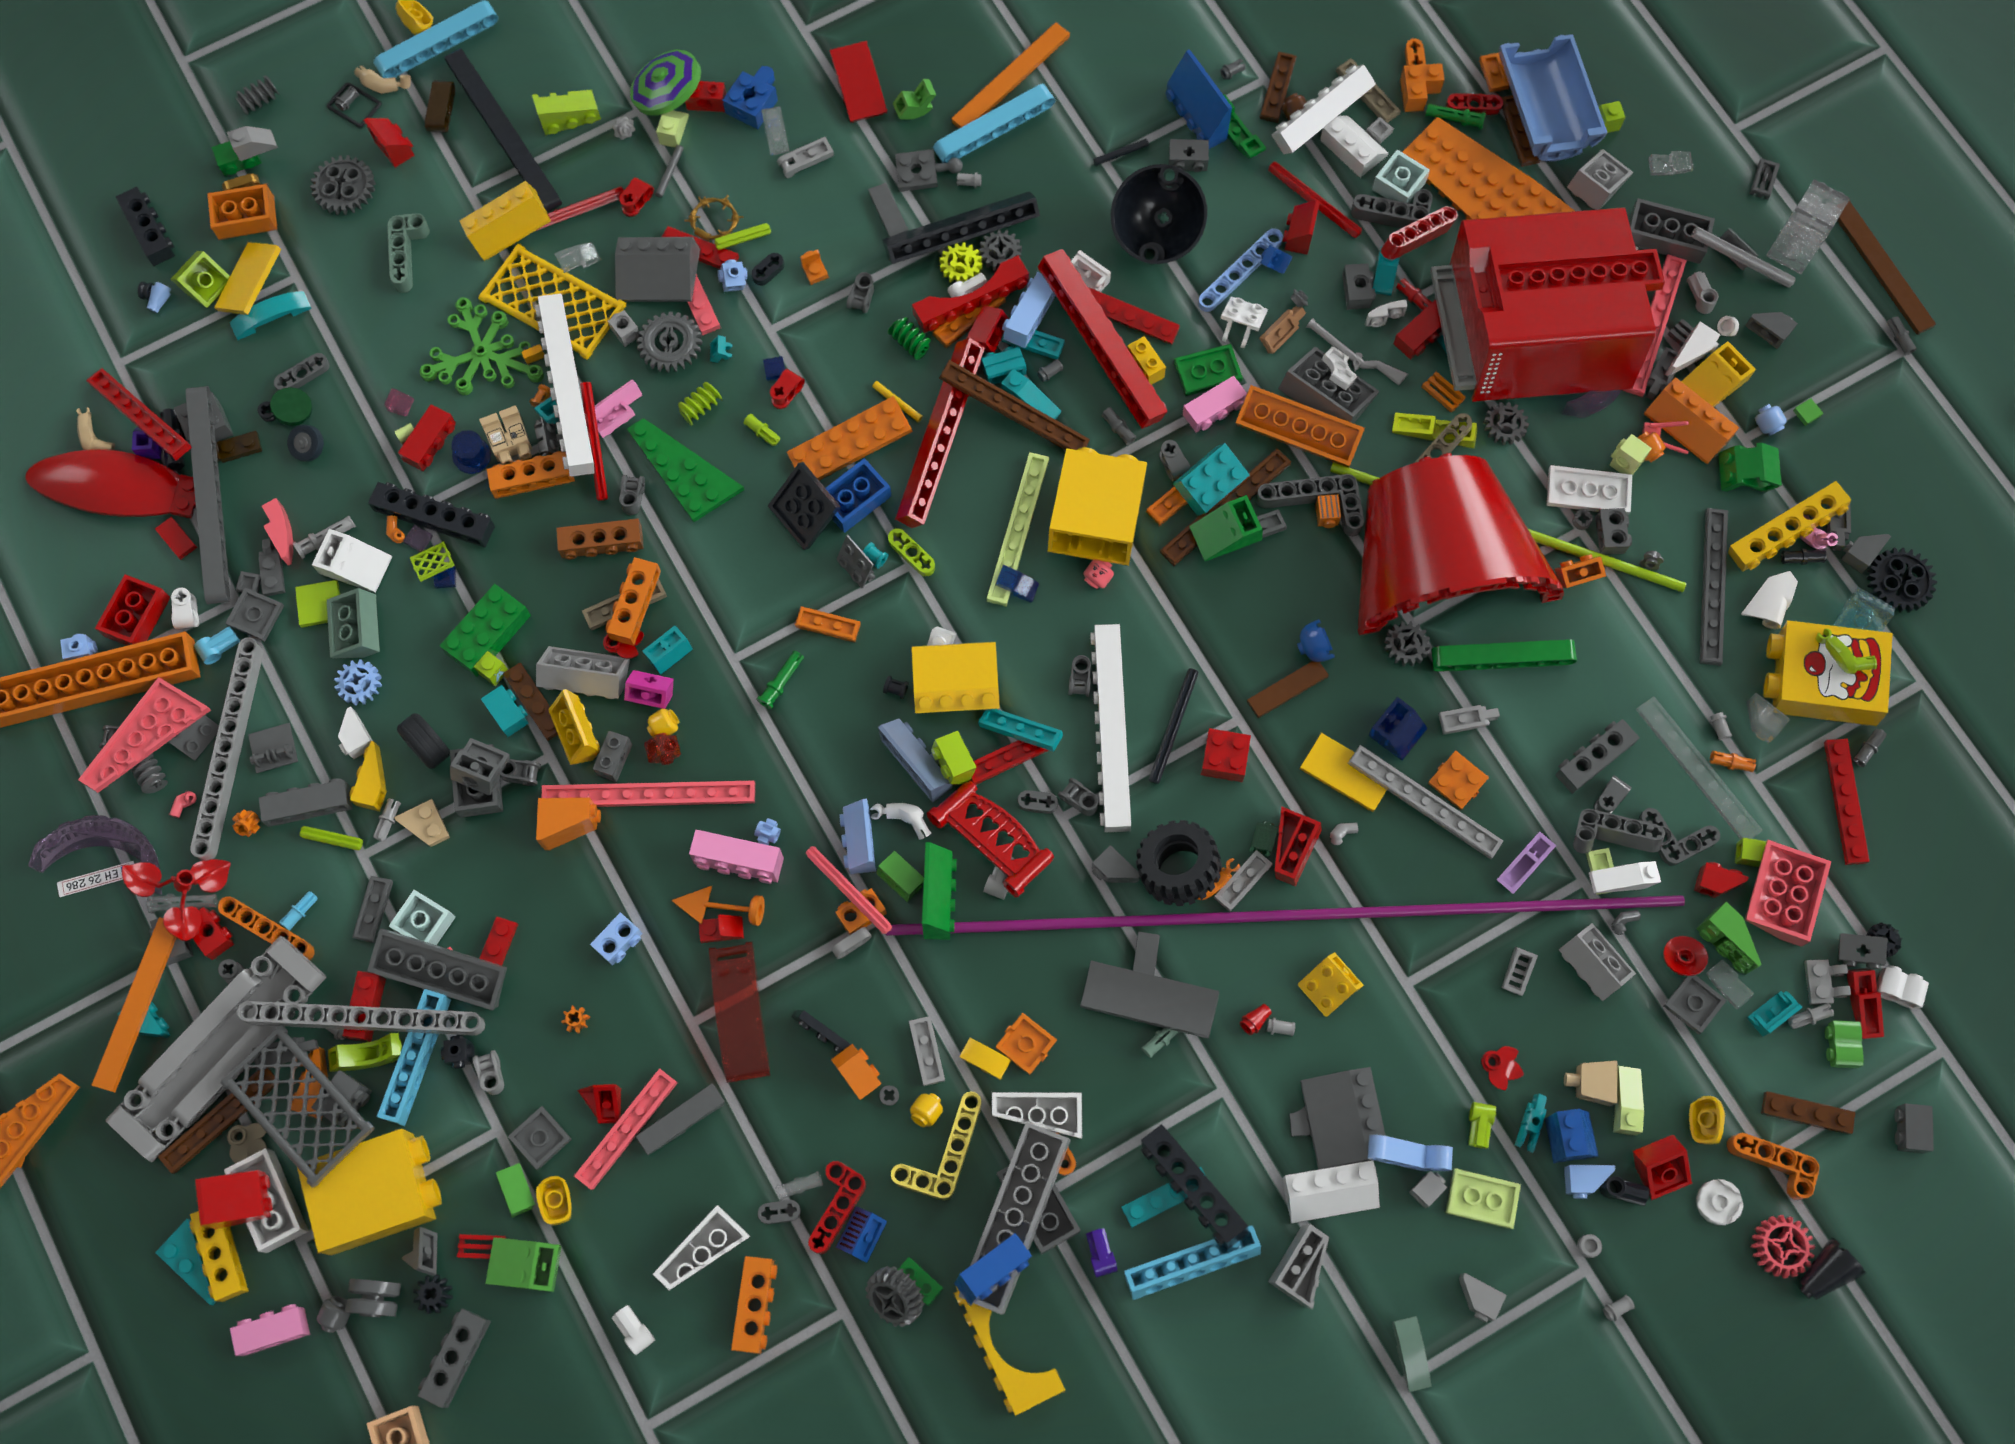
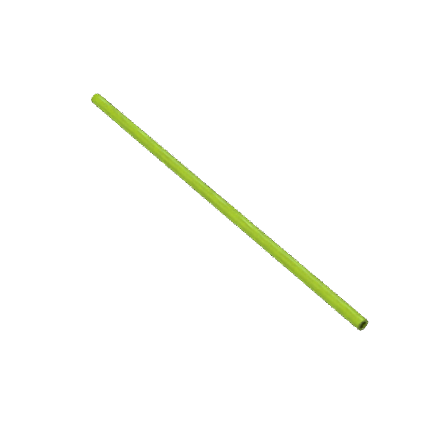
M1333 462L1330 472L1338 475L1350 474L1357 481L1370 486L1373 484L1372 481L1379 479V477ZM1528 529L1534 540L1539 544L1577 557L1592 554L1593 557L1601 556L1604 566L1682 593L1686 587L1685 582Z

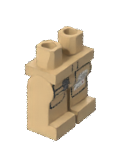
M516 405L499 411L507 431L506 433L497 413L479 419L498 462L500 461L502 465L511 464L513 462L511 457L519 454L521 460L531 458L530 449H532Z

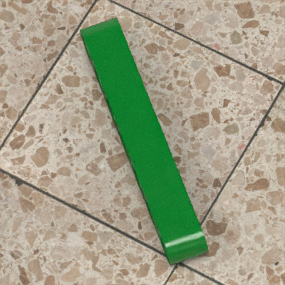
M1574 640L1449 645L1431 649L1433 670L1437 672L1563 666L1577 662Z

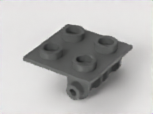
M846 535L836 560L849 573L852 580L863 589L867 580L870 582L875 578L874 571L872 570L874 564L849 535Z
M204 715L168 741V743L195 761L217 735L219 725Z
M290 723L248 734L253 755L250 757V762L252 765H255L256 773L298 762Z

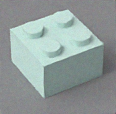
M1396 150L1375 177L1372 190L1386 199L1410 203L1415 197L1416 192L1426 183L1430 170L1401 151Z
M413 890L389 927L399 934L437 945L455 919V916L447 909Z

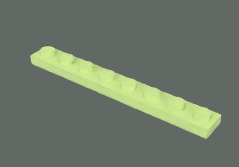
M1029 453L988 592L987 602L1007 607L1048 466L1049 457Z

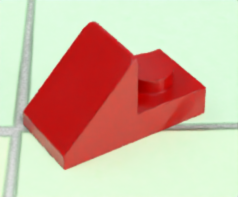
M720 914L718 918L703 920L702 925L699 923L700 942L708 943L744 939L743 917Z

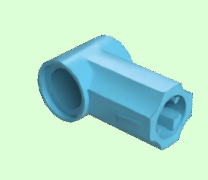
M229 626L212 637H204L194 644V648L204 664L209 665L218 661L222 656L221 654L238 644L240 639Z

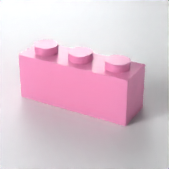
M1232 376L1184 405L1182 415L1195 432L1201 429L1204 431L1216 420L1226 418L1231 411L1241 409L1247 393L1237 379Z
M296 1304L285 1306L282 1308V1312L276 1314L273 1311L259 1315L260 1319L251 1321V1319L239 1321L237 1322L238 1326L230 1328L235 1356H246L310 1335L305 1308L296 1307Z

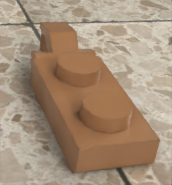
M1295 306L1293 309L1284 312L1260 337L1268 353H1275L1299 328L1298 321L1306 314L1303 307Z

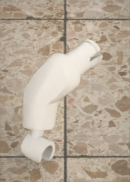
M907 803L886 804V808L881 804H875L870 809L878 812L871 815V818L874 820L880 818L882 814H887V819H901L906 823L912 824L919 840L924 838V834L926 837L931 834L922 818L924 812L918 806Z

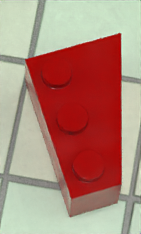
M1282 806L1275 877L1296 887L1322 831L1321 822Z

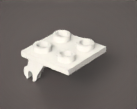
M1230 297L1221 315V319L1228 321L1222 341L1226 342L1233 321L1247 326L1241 348H1245L1251 329L1259 331L1268 309L1263 308L1259 304L1246 302L1241 298Z

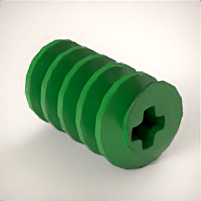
M908 317L895 321L889 327L887 333L892 335L894 340H898V344L909 351V354L914 356L915 360L921 359L929 350L931 339L926 338L923 340L925 337L924 332L917 335L920 329L916 327L912 330L914 323L910 322L907 324Z

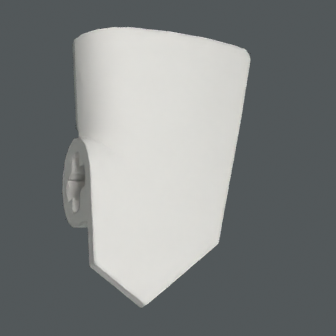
M1791 571L1769 577L1741 615L1763 619L1762 624L1765 627L1780 629L1785 612L1792 602L1798 583Z

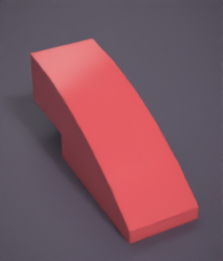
M275 498L262 505L270 520L268 524L264 525V528L279 555L289 566L292 564L293 558L292 529L282 504Z

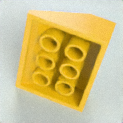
M996 642L912 646L915 713L1000 708Z

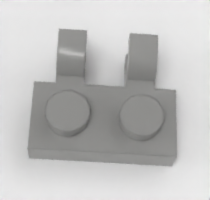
M1806 960L1804 962L1809 1005L1833 1004L1834 998H1846L1851 995L1850 986L1832 988L1831 976H1844V974L1848 973L1847 964L1829 966V960Z

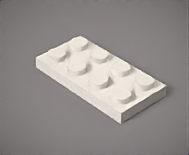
M1550 466L1547 506L1585 509L1599 512L1600 509L1625 508L1626 515L1630 514L1631 474Z

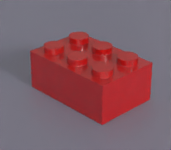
M125 574L95 629L104 637L126 646L147 641L171 597L162 588Z

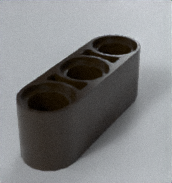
M433 80L425 117V128L427 131L448 132L455 98L454 82Z

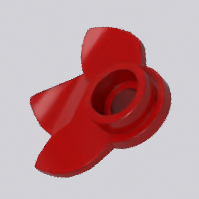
M639 631L634 646L618 641L615 646H611V642L615 640H611L607 634L603 639V646L608 652L617 653L622 658H635L639 655L635 646L641 643L644 633Z
M1504 1046L1498 1051H1488L1481 1058V1065L1488 1072L1489 1081L1500 1090H1507L1508 1080H1515L1524 1075L1521 1067L1514 1061L1518 1055V1050L1513 1047ZM1490 1058L1495 1060V1066H1491L1488 1063Z

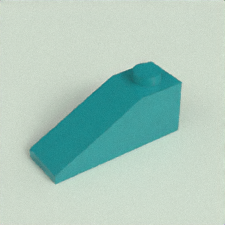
M1015 369L1001 383L1002 390L1051 418L1056 419L1060 415L1061 410L1028 378Z

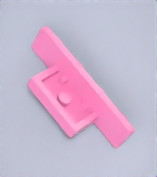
M630 380L595 405L598 433L602 438L611 434L616 428L635 416V413L628 405L641 397L642 393L634 380Z

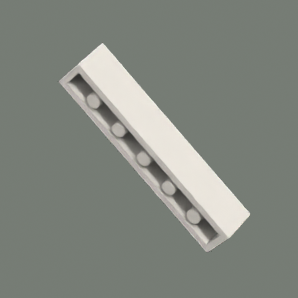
M1365 65L1349 67L1343 77L1339 76L1331 82L1333 84L1331 87L1321 90L1315 100L1311 99L1304 104L1305 108L1303 110L1294 112L1288 122L1285 121L1276 127L1277 131L1272 134V137L1283 154L1293 153L1376 85Z

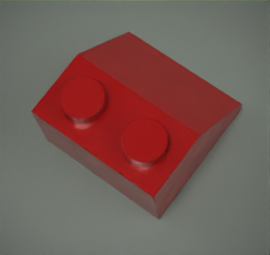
M366 118L363 120L374 142L395 168L414 156L411 149L413 144L407 136L403 138L401 135L403 132L396 123L393 125L388 118Z
M1320 200L1294 206L1293 214H1288L1286 225L1290 227L1289 231L1285 230L1282 241L1286 242V251L1308 255Z
M1674 1135L1633 1151L1635 1168L1643 1185L1648 1187L1651 1200L1692 1184L1687 1150Z

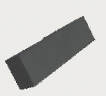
M712 1083L638 1134L636 1138L648 1156L685 1133L689 1127L724 1106L725 1101Z

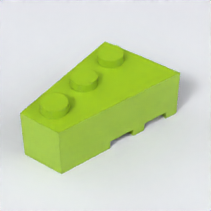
M592 90L570 91L567 93L568 95L557 96L556 93H550L549 97H538V94L532 95L545 135L556 134L563 130L574 129L577 126L601 120Z

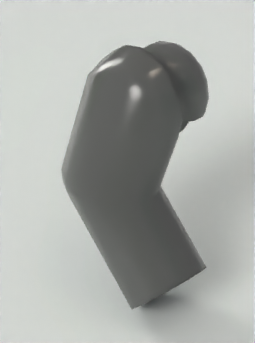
M1638 910L1621 912L1611 926L1615 934H1624L1627 922L1639 921L1640 912Z

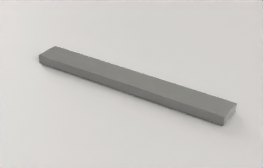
M1360 745L1347 763L1489 859L1494 857L1503 843L1502 839Z

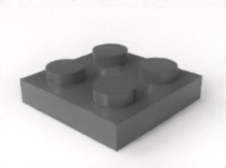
M244 588L225 624L265 642L284 605L281 602Z
M1694 975L1685 977L1663 1007L1697 1034H1701L1727 1000Z
M543 1106L508 1136L536 1170H539L572 1140Z

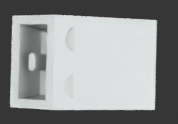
M329 529L312 566L321 575L376 593L392 556L349 535Z

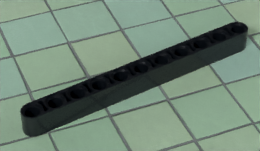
M462 48L444 56L450 70L522 180L527 181L536 190L546 212L548 213L562 205L557 192Z

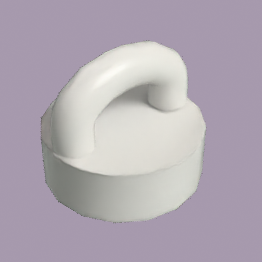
M1731 316L1721 318L1717 325L1718 332L1723 336H1735L1739 329L1738 320Z

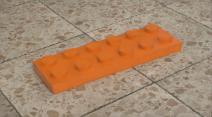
M892 396L787 451V454L794 467L798 463L804 462L816 478L821 480L913 431L895 397Z

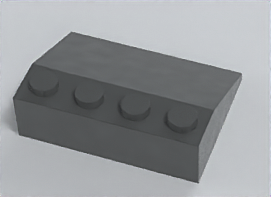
M618 237L615 252L616 300L620 299L624 302H692L700 248L694 238Z
M1314 347L1287 371L1278 389L1300 404L1354 424L1380 391L1358 376L1354 383L1347 390H1344L1329 380L1331 370L1321 360L1325 353Z
M1371 1067L1301 1080L1300 1084L1318 1170L1371 1161L1368 1159L1369 1135L1385 1136Z

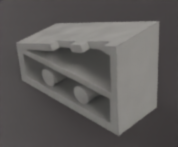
M1303 1224L1268 1282L1305 1308L1313 1309V1300L1316 1287L1319 1284L1318 1278L1321 1266H1323L1329 1237L1311 1224Z

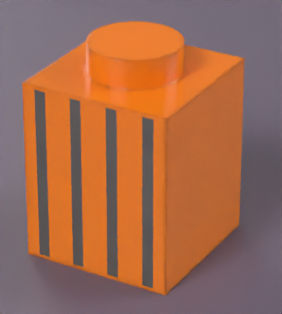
M1338 495L1318 496L1315 503L1318 526H1324L1325 528L1335 527L1341 519Z

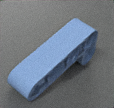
M1369 1135L1368 1159L1420 1171H1452L1453 1147L1422 1145L1388 1136Z

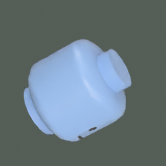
M1768 404L1758 410L1760 414L1755 417V421L1763 434L1768 433L1771 436L1785 428L1784 425L1787 420L1779 406L1771 407Z

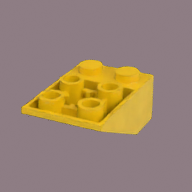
M1727 341L1681 382L1711 406L1715 407L1746 383L1756 369Z

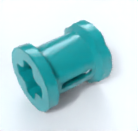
M873 542L869 543L863 550V553L875 564L877 569L883 566L889 556L888 553H883L877 549Z

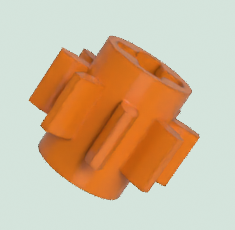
M243 809L232 818L235 821L232 827L241 836L247 835V837H250L252 833L255 834L260 829V826L257 825L260 819L253 811Z
M571 1006L569 1012H563L566 1016L565 1020H562L561 1023L563 1025L568 1024L566 1029L568 1032L575 1029L580 1034V1029L583 1027L588 1028L586 1020L590 1019V1016L582 1015L585 1012L583 1007L576 1010L574 1006ZM573 1017H576V1018L578 1017L580 1020H579V1022L577 1023V1022H573V1021H572V1018H573Z

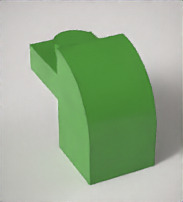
M923 79L914 92L901 91L892 104L899 119H915L932 110L931 101L936 96L930 80Z

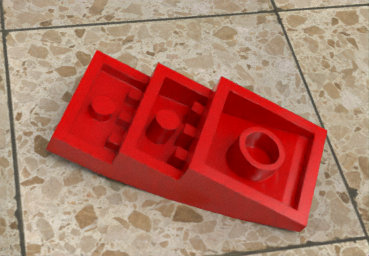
M867 41L829 50L850 123L887 114L886 104Z

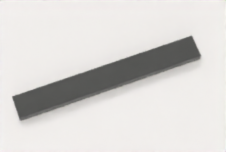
M1707 508L1705 511L1700 664L1717 666L1723 664L1728 510Z

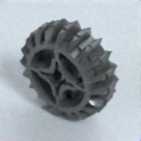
M886 1266L877 1270L869 1278L865 1288L867 1292L866 1298L870 1300L868 1305L873 1306L874 1312L880 1315V1319L884 1318L887 1324L892 1322L895 1327L898 1325L901 1327L909 1325L917 1319L922 1312L924 1305L922 1299L924 1296L919 1293L921 1288L916 1286V1280H912L910 1274H904L903 1269L897 1270L895 1266L891 1268Z

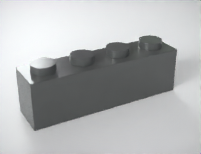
M339 778L331 779L329 783L325 784L312 783L306 788L294 787L287 789V792H270L263 797H259L261 821L268 827L353 809L352 802L350 801V785Z

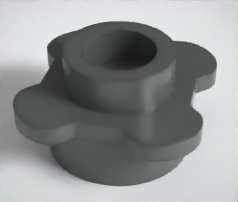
M1294 289V294L1290 297L1298 307L1308 306V296L1302 290L1297 291Z
M1647 551L1643 556L1644 559L1640 560V565L1647 569L1659 570V565L1664 562V559L1656 551Z

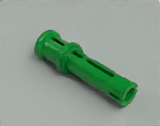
M1428 103L1425 116L1460 122L1464 127L1469 125L1482 130L1486 112L1481 114L1471 112L1470 109L1461 111Z
M793 650L773 681L766 684L767 688L761 696L756 698L762 706L770 710L773 708V703L777 697L783 694V687L804 659L803 655L799 656L801 653Z

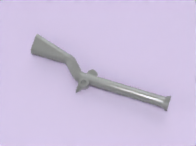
M1314 318L1307 324L1306 328H1311L1333 347L1349 357L1348 359L1353 362L1352 368L1354 372L1359 368H1377L1398 386L1408 376V373L1380 361H1364L1361 353L1355 354L1316 323Z

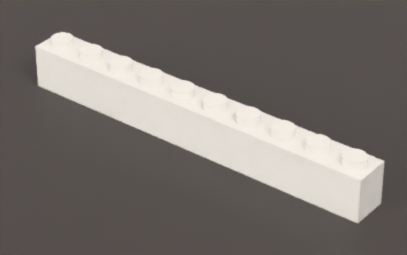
M562 293L538 296V305H535L536 316L541 317V321H538L539 332L544 333L541 343L542 349L547 350V354L544 355L546 367L550 366V371H547L548 382L553 383L554 387L550 388L551 398L556 400L557 405H553L555 417H559L560 422H556L558 435L562 434L563 439L559 441L561 452L566 453V457H562L564 469H569L570 477L593 474V457Z
M1120 624L1095 625L1094 632H1090L1091 645H1095V652H1091L1092 664H1096V672H1092L1093 684H1097V692H1094L1093 695L1094 704H1098V711L1095 712V724H1099V732H1096V744H1100V752H1097V765L1101 764V772H1098V785H1102V792L1099 793V805H1103L1104 813H1100V826H1104L1105 832H1128L1131 830Z

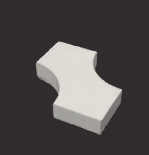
M1332 346L1321 360L1331 370L1329 380L1347 390L1354 383L1357 375L1348 366L1347 360L1349 357Z

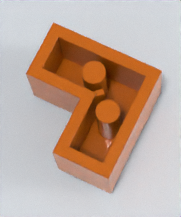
M1442 63L1403 67L1400 83L1404 112L1424 111L1428 99L1427 94L1441 93L1444 83Z

